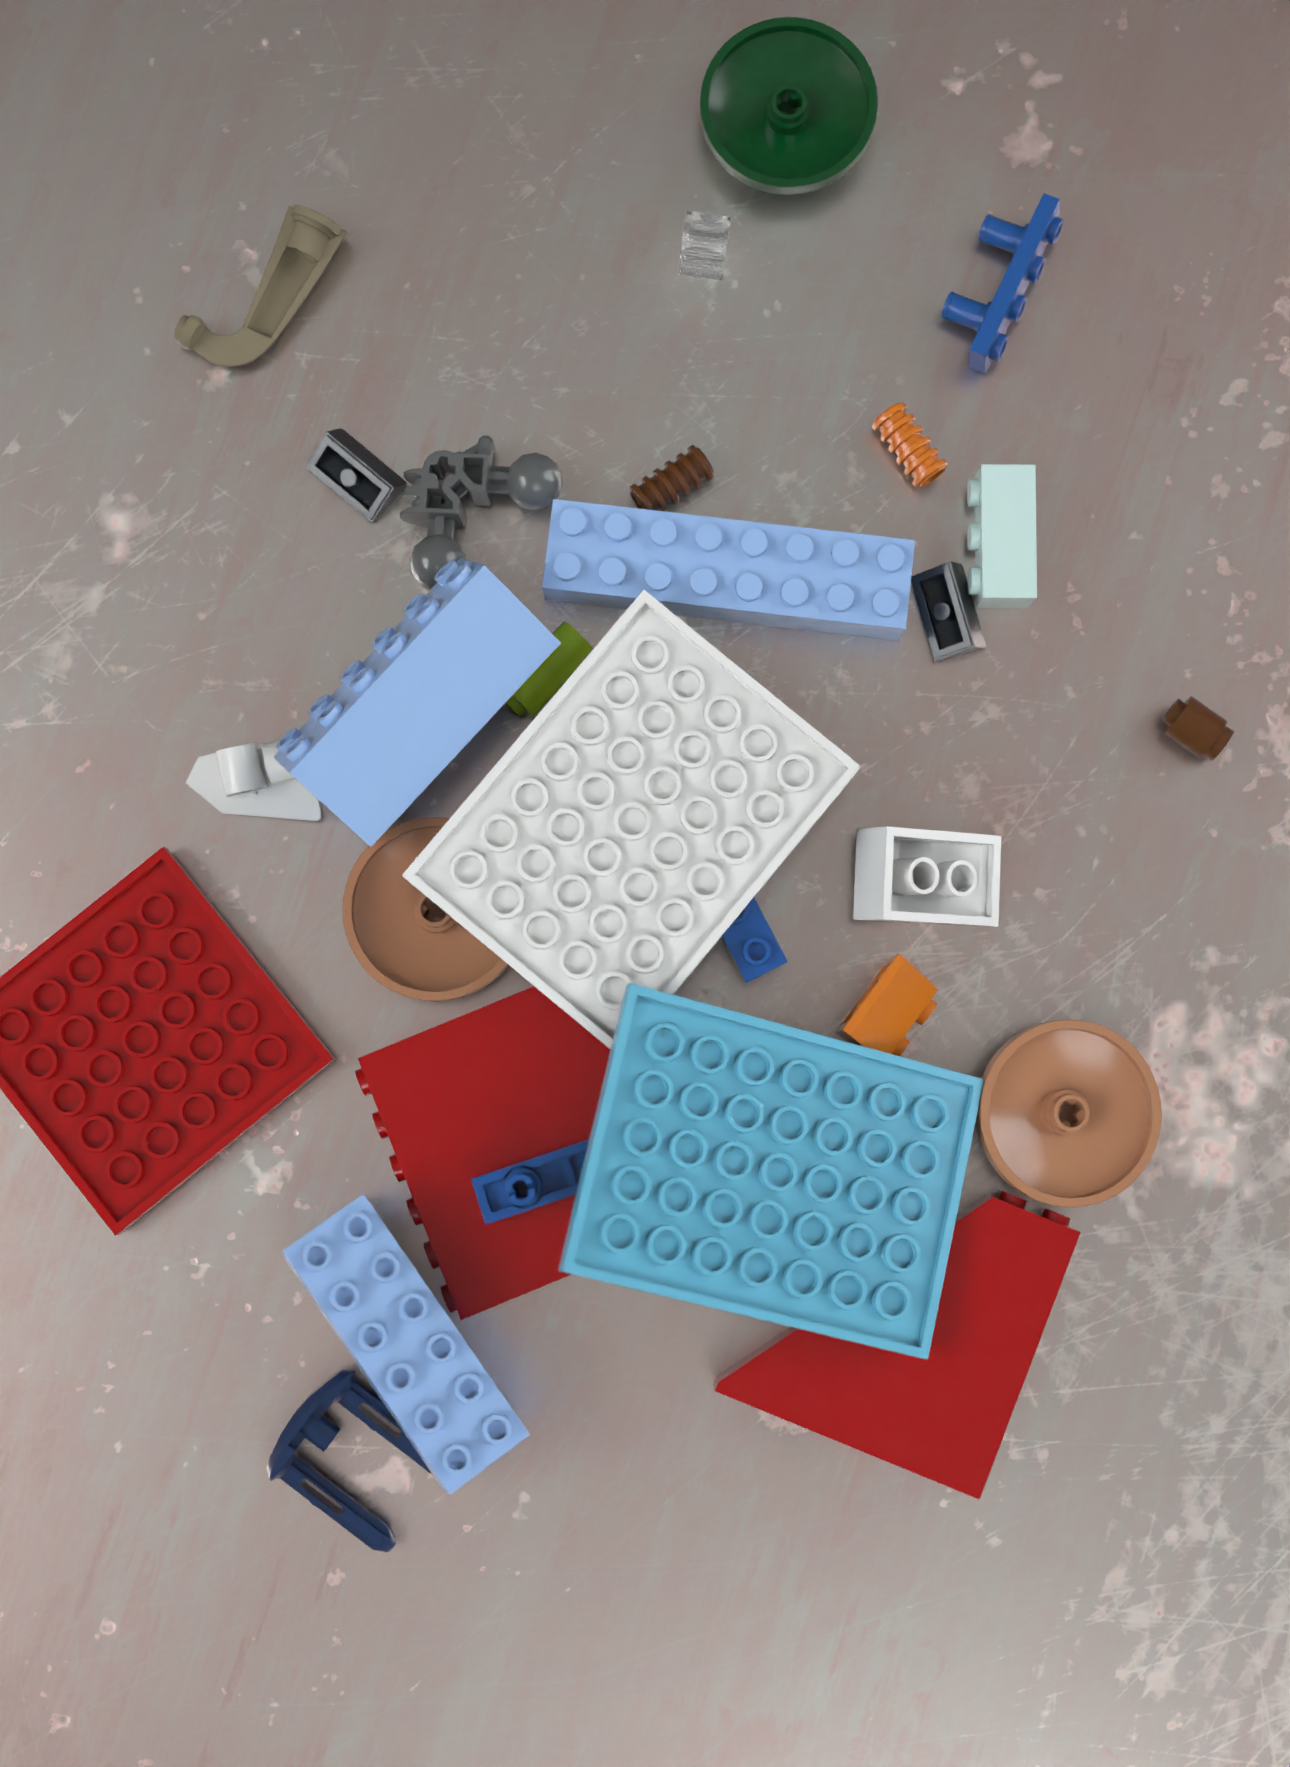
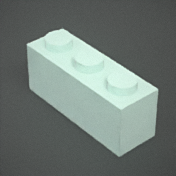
M981 464L974 479H969L967 486L968 506H975V523H969L967 535L968 550H975V567H970L968 572V593L975 594L976 608H1030L1037 599L1036 465Z

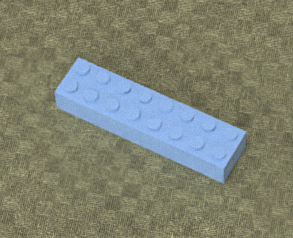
M553 499L542 590L544 599L547 601L626 610L640 593L645 590L673 614L678 616L900 641L906 630L915 540Z

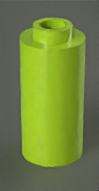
M563 621L552 632L561 644L505 703L518 717H521L525 712L533 717L557 693L593 650L588 641L567 622Z

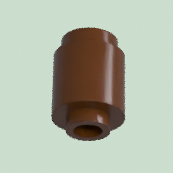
M1192 696L1185 702L1178 698L1162 719L1163 722L1168 724L1164 734L1199 758L1204 755L1211 761L1220 754L1234 733L1232 729L1226 726V719Z

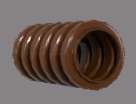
M691 445L687 448L688 453L686 455L679 453L676 455L677 461L674 463L670 460L664 464L665 469L661 471L657 468L653 471V477L645 476L641 479V485H631L630 496L637 508L666 511L668 509L667 504L671 502L675 505L679 502V496H689L691 488H701L703 480L708 482L713 480L714 470L704 453L698 447Z

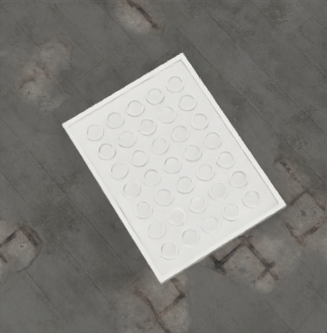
M643 590L402 876L611 1050L626 985L632 983L674 994L856 775L861 766L653 596Z

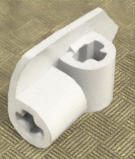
M280 740L256 745V743L238 745L218 750L213 754L200 756L197 758L186 781V784L222 814L320 821L322 819L320 801L273 758L279 751L276 746Z

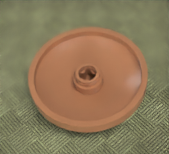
M447 817L414 819L387 830L372 847L368 845L359 856L349 874L343 896L342 912L345 933L349 945L361 966L370 976L386 988L400 995L422 1001H450L471 995L492 983L509 966L402 876L450 819Z
M1054 1020L1028 1027L1009 1039L996 1052L986 1067L981 1078L984 1079L976 1117L979 1139L995 1171L1005 1182L1021 1194L1033 1200L1054 1206H1090L1120 1194L1140 1176L1148 1165L1160 1135L1162 1110L1159 1090L1154 1075L1142 1055L1131 1043L1116 1032L1102 1025L1082 1020Z

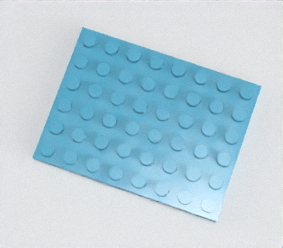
M627 984L558 1271L928 1360L984 1079L640 985Z

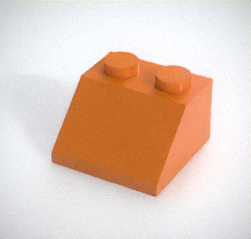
M898 953L887 960L835 1033L849 1043L901 1056L910 1043V1040L905 1035L914 1022L922 1026L936 1008L937 1003L932 998L938 989L906 958Z

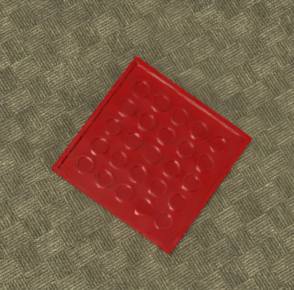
M165 847L159 849L0 977V1089L115 1236L123 1233L336 1060L168 848Z

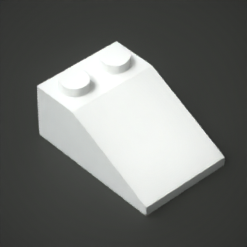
M890 826L857 829L853 920L998 926L1001 836Z

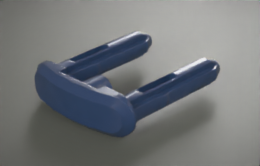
M353 1369L340 1370L312 1391L297 1408L280 1434L271 1453L266 1468L268 1477L271 1482L274 1479L284 1481L310 1501L313 1506L319 1508L372 1550L390 1552L396 1545V1538L390 1526L297 1455L296 1449L305 1438L324 1452L341 1428L323 1414L332 1403H339L364 1422L371 1430L377 1432L432 1474L382 1400L355 1380V1371ZM362 1403H366L367 1405H369L372 1409H374L385 1419H387L398 1429H400L401 1432H395L392 1428H390L388 1425L382 1422L379 1418H377L375 1415H373L371 1412L365 1409L362 1406ZM304 1479L309 1480L311 1483H313L315 1486L321 1489L324 1493H326L328 1496L334 1499L337 1503H339L343 1508H339L338 1506H336L329 1499H327L325 1496H323L321 1493L315 1490L312 1486L306 1483Z

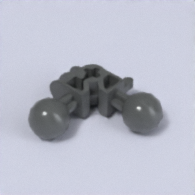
M485 435L480 437L476 445L464 452L435 451L426 458L422 468L405 471L404 478L413 485L402 491L401 499L412 507L400 512V519L409 524L428 526L427 537L414 546L409 561L410 572L415 581L423 588L431 590L437 583L434 579L435 575L447 562L453 559L456 562L460 558L466 559L463 549L454 541V528H465L466 512L460 500L465 494L478 506H491L492 493L509 494L512 500L521 507L533 511L544 509L553 503V499H557L561 492L563 478L558 465L548 456L534 452L522 455L511 464V467L493 466L495 445L493 439ZM452 472V474L447 475L446 482H443L442 489L439 480H443L445 478L446 473Z

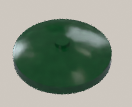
M781 17L764 20L732 36L718 50L710 62L702 82L700 94V119L703 134L708 147L719 164L737 180L750 187L782 195L816 191L836 182L848 173L861 159L871 141L878 111V94L875 78L861 51L850 39L834 28L818 21L799 17Z

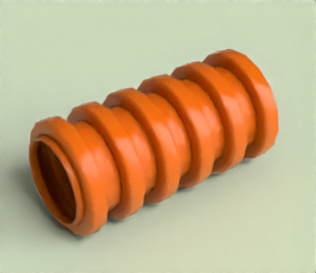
M904 402L896 403L883 411L874 420L872 428L875 432L880 431L882 433L880 440L883 443L888 442L890 444L888 451L890 454H897L896 462L898 465L904 464L906 467L904 470L905 475L914 478L912 485L915 488H921L940 476L946 470L945 467L948 464L945 459L939 460L937 448L931 449L929 446L931 439L928 436L923 437L921 435L923 428L921 425H914L915 417L913 414H906V404Z

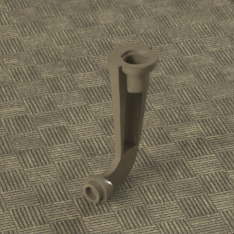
M297 204L293 207L289 205L270 259L241 329L231 335H218L211 332L201 318L194 315H183L176 325L174 339L180 342L182 348L195 351L205 360L219 366H242L256 360L271 347L297 312L348 234L347 231L342 229L335 221L319 212Z

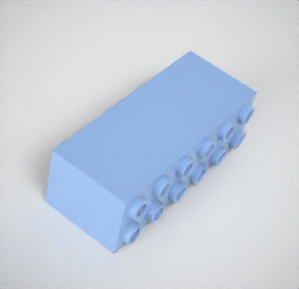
M460 558L457 562L454 559L447 562L435 575L434 579L437 583L426 595L423 593L418 594L406 605L403 610L406 616L394 629L391 626L384 629L373 641L371 646L374 650L363 662L357 660L352 663L341 675L340 681L343 683L331 696L328 694L321 696L310 708L308 714L311 717L299 730L297 728L289 730L276 746L279 751L273 758L370 847L374 845L561 644L483 564Z
M364 1194L282 1251L283 1257L405 1433L436 1481L449 1495L530 1435Z

